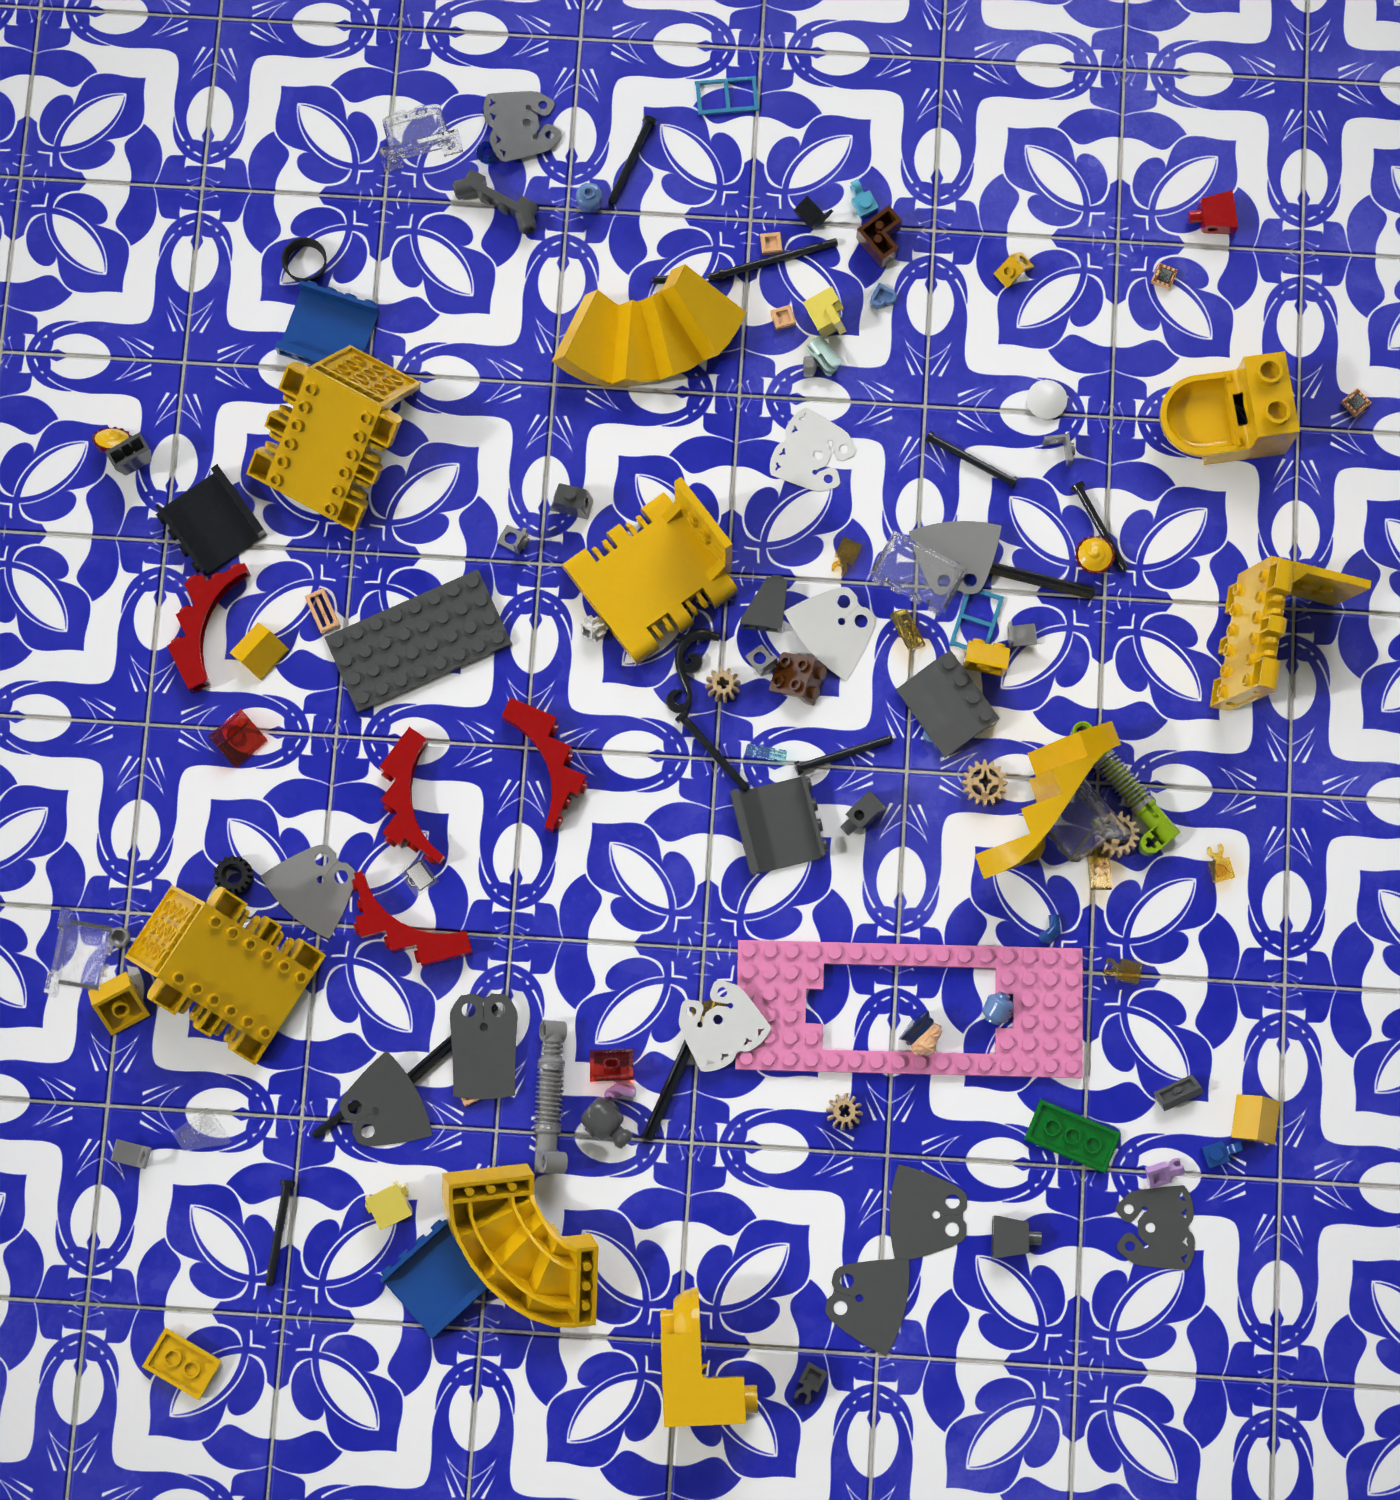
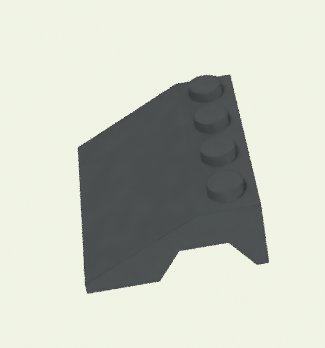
M951 650L934 660L896 689L944 759L966 745L978 734L995 726L1000 719Z

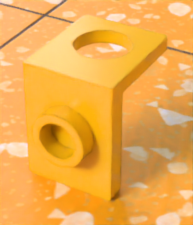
M1022 252L1011 254L994 272V275L1006 288H1009L1024 271L1033 269L1034 265Z

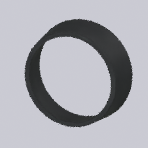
M302 237L291 241L285 247L281 260L284 270L293 280L300 282V280L314 282L325 272L327 256L324 247L318 241ZM301 247L315 248L324 258L321 270L309 278L295 277L288 270L290 255Z

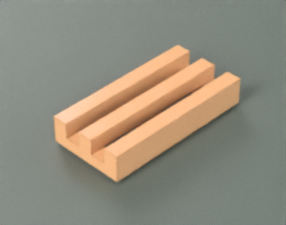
M324 588L304 596L321 635L327 631H332L336 627H341ZM322 594L326 602V605L330 611V614L334 620V623L330 624V621L318 597V595ZM311 598H315L327 626H322Z

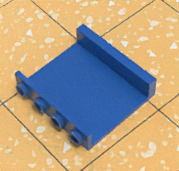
M300 280L299 286L301 291L282 341L277 340L275 344L277 354L313 365L349 345L365 352L380 314L378 305L369 299L364 301L357 299L355 295L350 293H338L332 287L323 288L313 281L308 280L304 282Z
M439 1219L430 1227L432 1231L427 1236L421 1235L414 1242L416 1246L411 1251L406 1249L397 1257L399 1262L394 1266L388 1265L381 1272L383 1276L379 1279L427 1331L426 1333L431 1339L438 1336L489 1289L469 1265L450 1231L446 1219L443 1221Z

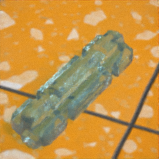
M747 744L745 755L751 757L756 755L757 758L777 759L779 762H785L787 751L782 749L777 751L775 748L756 747L754 744Z

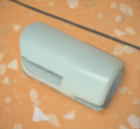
M823 336L814 338L809 342L810 346H806L807 351L815 358L816 363L827 376H831L842 364V361Z

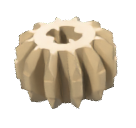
M719 667L718 674L715 670H712L711 675L713 677H706V681L709 684L705 685V689L711 690L708 693L709 697L716 695L715 702H718L721 697L723 698V703H727V697L734 700L735 696L733 693L739 694L740 692L737 686L741 685V681L735 680L738 677L737 673L730 675L731 668H728L725 673L723 668ZM721 681H724V683H725V685H726V688H725V689H722V688H721V686H720V682H721Z
M844 1093L843 1100L837 1094L835 1098L838 1103L831 1099L828 1102L834 1108H826V1112L833 1113V1115L827 1117V1120L830 1121L835 1118L836 1121L832 1126L835 1128L839 1122L841 1123L840 1130L842 1131L845 1129V1123H847L849 1129H853L851 1120L859 1124L860 1120L855 1115H863L862 1111H856L855 1109L860 1108L862 1105L861 1103L853 1105V1102L856 1100L855 1096L848 1101V1093ZM848 1107L850 1115L848 1117L846 1115L841 1117L839 1108Z

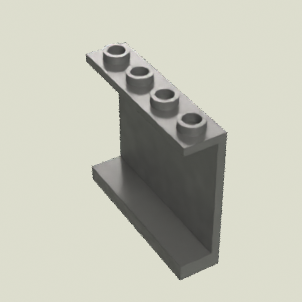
M801 773L800 777L751 788L746 792L739 791V789L730 790L750 876L825 858L828 846L826 839L821 838L820 831H823L821 819L816 818L817 802L815 798L811 799L810 790H813L811 779L806 778L805 773Z

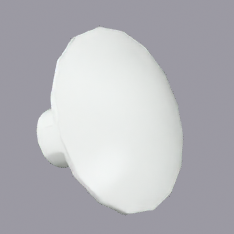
M1042 380L1033 384L1027 392L1026 405L1032 414L1044 421H1050L1063 413L1068 399L1066 391L1060 384L1051 380Z

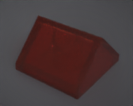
M241 709L208 736L235 768L268 741Z
M633 1048L590 1050L591 1084L634 1082Z

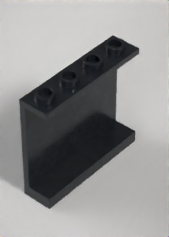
M218 464L210 468L213 474L163 508L159 504L155 506L158 510V513L155 515L162 525L168 524L170 529L167 532L174 541L177 539L182 544L179 547L185 557L190 555L193 560L190 564L197 574L202 572L205 577L267 535L262 525Z

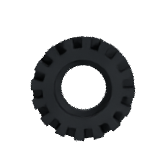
M231 855L229 858L224 857V860L222 862L219 861V865L214 868L215 874H213V878H215V884L237 896L241 895L242 892L246 893L248 887L251 888L252 886L251 882L254 881V871L251 865L239 856ZM231 868H238L242 873L240 881L235 884H231L226 880V873Z

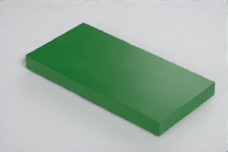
M1039 1099L1023 1140L1105 1174L1121 1133Z

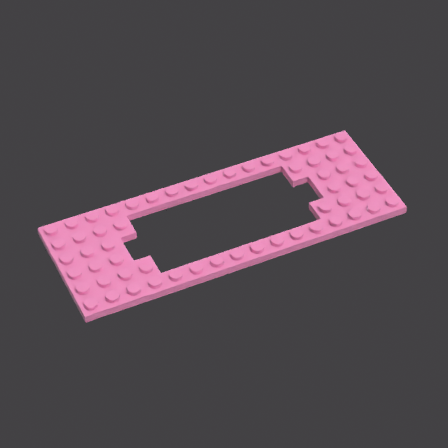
M738 940L737 985L755 1004L770 1024L771 1029L764 1041L757 1047L747 1052H737L735 1056V1070L1083 1078V948ZM824 965L995 969V994H998L1000 991L1013 995L1012 1028H995V1054L934 1052V1054L927 1056L923 1054L917 1056L913 1052L822 1050L823 1024L805 1023L806 990H823ZM764 1028L758 1029V1036L761 1034V1031H763ZM746 1038L744 1045H746L748 1042H752V1040Z

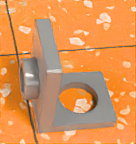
M1070 435L1045 436L1042 442L1043 446L1063 443L1067 467L1071 466L1073 455H1075V445L1070 442Z
M506 525L497 543L519 554L522 549L526 548L530 538H528L529 535L526 528L523 527L520 532ZM508 533H514L517 539L515 543L508 544L505 541V536Z
M1012 621L1008 622L1006 629L1009 648L1037 645L1034 623L1012 626Z
M762 644L745 656L760 676L764 673L769 674L777 667V656H771ZM763 653L766 656V661L763 664L755 663L753 659L755 654Z
M116 1139L111 1161L146 1169L152 1148Z

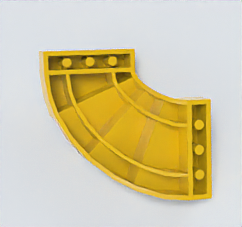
M684 264L671 270L664 286L660 290L640 301L630 300L618 305L599 290L586 294L552 362L566 373L584 382L606 387H631L657 382L688 371L704 360L718 356L731 342L747 312Z
M1112 721L1081 730L1027 753L1036 776L1030 779L1029 783L1037 801L1035 804L1021 808L1030 834L975 854L984 879L1041 858L1045 850L1046 834L1057 821L1093 765L1105 752L1121 745Z
M527 1163L442 1173V1199L449 1229L469 1265L487 1288L510 1308L531 1320L552 1327L578 1328L596 1325L599 1245L591 1233L562 1236L555 1224L546 1221L535 1200L534 1173Z

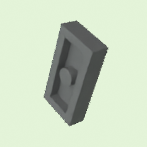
M1191 1074L1154 1092V1097L1165 1112L1202 1094L1203 1090Z

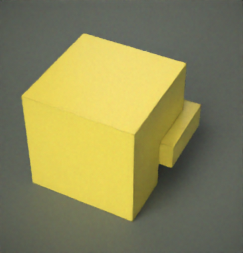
M832 286L803 302L821 336L825 338L838 331L839 335L847 332L837 314L844 308Z
M395 1181L393 1185L371 1196L369 1194L365 1196V1207L368 1213H372L380 1231L412 1215V1207L406 1197L409 1194V1190L405 1183L399 1185L398 1181Z

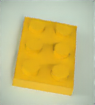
M165 1327L142 1367L193 1398L200 1400L223 1361Z

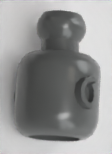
M605 1098L596 1099L581 1116V1123L585 1127V1131L593 1138L596 1137L601 1141L611 1138L617 1148L622 1149L633 1137L630 1130L624 1129L621 1126L624 1118L619 1111L620 1108L614 1102H609Z

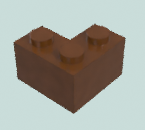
M887 206L859 227L856 233L858 242L881 269L898 256L899 247L890 237L901 230L902 220L890 206Z

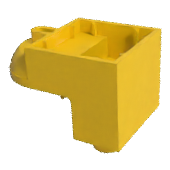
M1285 351L1245 356L1242 358L1237 369L1193 375L1176 382L1166 393L1159 412L1160 425L1167 440L1176 449L1185 454L1202 457L1203 465L1286 454L1300 433ZM1243 393V405L1248 423L1238 426L1233 395Z
M691 1287V1289L682 1291L673 1299V1309L660 1310L664 1427L746 1424V1414L758 1413L757 1385H744V1376L718 1377L713 1375L712 1377H705L702 1370L707 1367V1364H702L699 1288Z

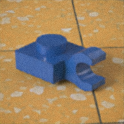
M1220 1141L1202 1147L1208 1168L1230 1162L1228 1155L1243 1150L1241 1142L1225 1147L1224 1142Z

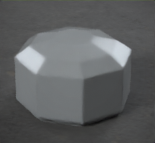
M804 356L803 374L805 377H813L816 372L815 358L813 356Z
M123 927L113 928L108 935L109 943L118 949L126 947L131 941L130 932Z

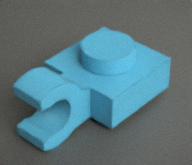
M858 179L850 182V189L855 196L851 199V203L860 219L878 211L879 206L870 190L864 192Z

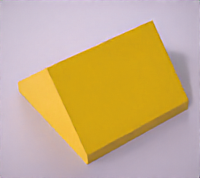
M258 622L230 651V654L261 681L289 649L269 629Z
M1237 1094L1231 1138L1275 1145L1280 1101L1264 1096Z

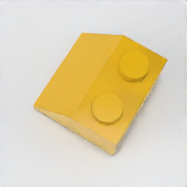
M981 639L969 640L963 667L967 670L1004 677L1008 669L1010 648H1006V645L1002 643L990 645L985 644V641Z
M127 971L88 991L92 1007L111 1036L150 1016L136 985Z

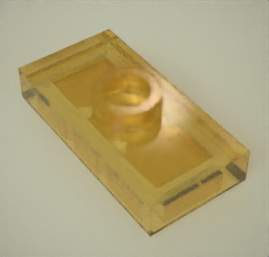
M907 609L894 611L890 614L898 634L908 651L921 649L926 645Z
M1087 848L1086 850L1090 890H1112L1113 887L1109 852L1106 851L1102 854L1103 848Z

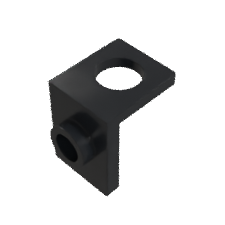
M808 196L793 210L811 230L822 225L834 212L831 209L823 213Z

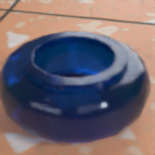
M490 140L481 142L476 149L478 160L486 165L496 163L499 158L495 153L488 157L483 155L485 149H492Z

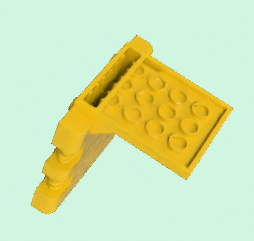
M351 345L309 367L299 362L287 364L278 390L284 393L283 400L293 405V409L286 405H280L279 410H273L268 414L264 427L270 430L269 436L280 443L278 445L272 441H266L265 447L262 446L255 449L246 474L355 532L359 529L369 504L366 500L367 493L357 487V484L370 488L371 485L378 482L383 469V465L380 463L382 457L371 451V448L385 452L386 447L392 446L401 425L402 417L391 411V408L397 402L418 391L421 382Z
M682 477L674 481V502L663 492L640 508L641 513L650 523L648 525L640 515L636 516L637 523L643 528L637 533L634 526L628 522L625 524V527L632 535L630 537L626 530L618 524L606 533V536L616 549L604 539L601 542L609 554L603 557L598 548L594 546L591 549L599 561L596 562L588 550L584 548L562 564L564 571L598 616L605 621L608 629L636 666L659 650V645L649 632L650 630L660 641L664 639L663 633L657 628V625L661 622L670 633L675 631L667 619L668 617L680 633L694 625L693 619L684 608L686 606L693 616L698 614L696 607L690 601L696 598L703 608H707L709 605L701 595L703 593L716 609L738 593L737 586L728 575L732 572L733 543Z
M1270 556L1239 573L1237 582L1228 587L1225 614L1231 615V622L1226 630L1227 636L1220 639L1218 654L1224 655L1225 659L1220 669L1221 677L1213 682L1210 707L1232 711L1276 692L1281 664L1276 659L1279 640L1285 636L1287 619L1283 617L1287 596L1291 595L1336 606L1371 588V580L1275 556Z
M171 885L124 957L157 977L148 991L147 998L173 1015H176L177 1012L184 1014L193 1001H195L196 1004L189 1014V1019L194 1021L193 1027L211 1037L212 1034L215 1036L220 1035L226 1025L230 1023L231 1025L227 1029L223 1041L228 1043V1049L256 1065L326 955L300 938L294 941L290 937L279 950L276 949L284 936L283 932L280 931L282 926L267 916H263L260 919L256 915L249 921L246 928L242 927L250 914V910L246 909L248 903L223 887L215 889L207 902H204Z

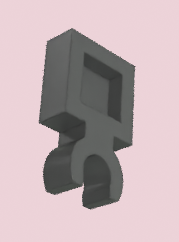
M808 1362L798 1382L803 1384V1387L796 1390L794 1398L797 1399L798 1395L803 1392L807 1395L804 1403L808 1404L811 1400V1390L819 1391L828 1372Z

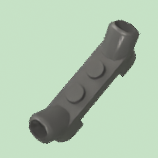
M469 170L465 178L453 182L452 186L455 197L458 200L476 196L484 204L497 207L501 213L514 216L520 233L529 234L537 228L535 215L539 211V207L531 200L520 196L516 202L487 187L486 177L474 170Z

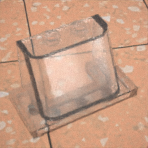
M438 104L419 105L408 111L400 110L382 119L388 146L378 150L385 172L404 168L402 159L442 149L444 157L463 152L458 128L447 130L441 106Z
M1085 778L1057 821L1046 834L1057 845L1058 851L1064 854L1070 862L1081 861L1109 838L1128 840L1132 835Z
M61 907L57 924L59 934L51 971H48L44 993L47 996L57 998L59 987L100 991L103 977H107L109 971V964H106L107 956H111L113 950V943H110L112 935L111 926L73 920L74 913L71 909Z

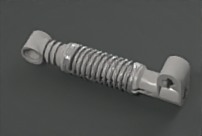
M544 1019L539 1028L540 1040L544 1042L541 1047H544V1049H541V1052L544 1055H541L537 1064V1068H541L543 1071H537V1073L542 1074L537 1076L539 1081H536L539 1083V1086H536V1088H539V1091H536V1093L539 1094L535 1096L538 1098L535 1101L538 1103L535 1106L538 1110L534 1111L537 1113L534 1116L537 1118V1120H534L537 1124H534L533 1127L536 1134L534 1173L564 1174L568 1165V1157L566 1152L557 1151L558 1135L561 1133V1124L559 1122L562 1121L559 1118L562 1114L559 1112L563 1111L560 1109L563 1106L560 1104L563 1101L560 1099V1097H563L560 1092L564 1091L561 1089L564 1086L561 1084L564 1082L561 1079L564 1075L560 1073L565 1072L563 1070L565 1068V1061L562 1059L563 1056H560L563 1051L560 1048H563L561 1043L567 1037V1024L565 1021Z

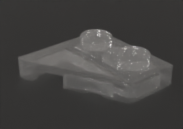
M208 1107L172 1132L183 1151L232 1143Z

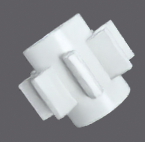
M590 615L580 624L582 626L580 629L581 634L588 641L593 639L597 642L606 634V623L598 616L593 618Z

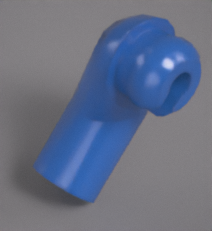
M1059 914L1048 915L1049 928L1039 934L1041 943H1052L1059 936Z

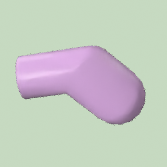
M616 1083L605 1091L604 1098L609 1102H614L622 1095L634 1098L636 1088Z

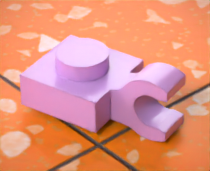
M1179 1158L1172 1159L1169 1164L1163 1161L1145 1167L1147 1182L1151 1189L1171 1183V1177L1180 1176L1185 1173L1184 1166L1181 1165Z

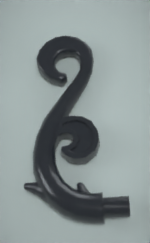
M699 628L675 638V641L679 642L675 652V666L687 698L684 704H677L675 697L681 694L682 691L680 689L672 690L666 697V705L672 712L681 713L691 707L692 691L686 673H696L702 666V658L697 653L687 655V659H690L691 663H685L684 656L687 648L695 641H697V644L708 640L719 642L720 633L711 632V629Z

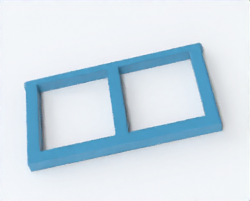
M749 76L695 81L698 116L759 111L757 77ZM752 81L754 106L730 108L728 83ZM724 83L726 108L702 110L700 85Z
M980 590L977 593L999 600L990 623L963 614L970 595L965 594L949 645L965 650L967 648V645L955 641L961 619L990 627L985 644H989L1004 597L984 590Z

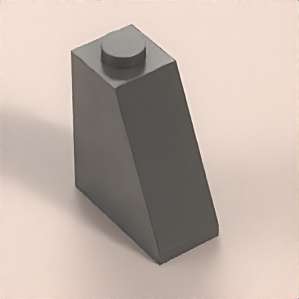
M780 575L766 577L740 620L741 629L782 633L788 579H784Z

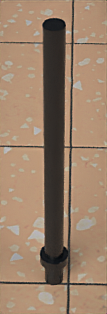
M836 238L727 269L719 268L716 272L706 274L708 282L718 279L722 281L725 280V277L838 246Z

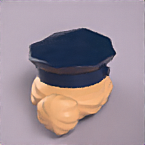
M929 1010L914 1017L898 1038V1040L906 1041V1044L910 1045L912 1052L917 1056L921 1054L926 1056L934 1054L936 1044L943 1032L941 1025L934 1023V1020L929 1018Z

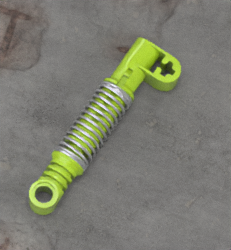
M1080 721L1072 728L1070 735L1076 733L1078 729L1084 730L1092 727V725L1088 722ZM1110 749L1098 759L1093 768L1096 771L1103 768L1099 774H1103L1102 778H1107L1105 782L1109 781L1108 785H1113L1111 789L1115 788V793L1119 792L1118 796H1122L1121 800H1126L1124 804L1128 803L1127 807H1132L1130 811H1132L1133 815L1140 817L1150 828L1140 838L1137 846L1142 855L1152 856L1181 832L1156 804V799L1153 795L1149 796L1150 791L1146 792L1147 788H1142L1143 784H1139L1140 780L1136 781L1137 777H1133L1134 773L1130 774L1131 769L1127 770L1128 766H1123L1125 762H1120L1121 758L1117 759L1118 755L1113 756L1115 751ZM1151 832L1157 836L1163 845L1157 840L1152 847H1146L1147 842L1154 838Z

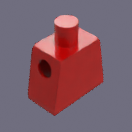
M1233 190L1202 198L1198 204V210L1188 211L1189 223L1200 222L1202 233L1234 235L1238 229Z

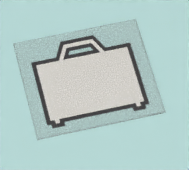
M421 856L398 872L416 898L439 882Z

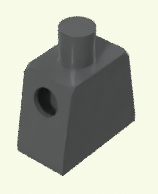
M140 432L105 451L114 469L125 476L139 470L152 461L151 451Z
M558 483L550 510L588 520L594 500L586 489Z
M869 790L845 814L849 819L840 828L848 836L857 828L863 831L887 808ZM864 812V818L857 820V814Z
M996 1215L992 1216L991 1258L1028 1254L1029 1245H1041L1042 1233L1029 1231V1222Z

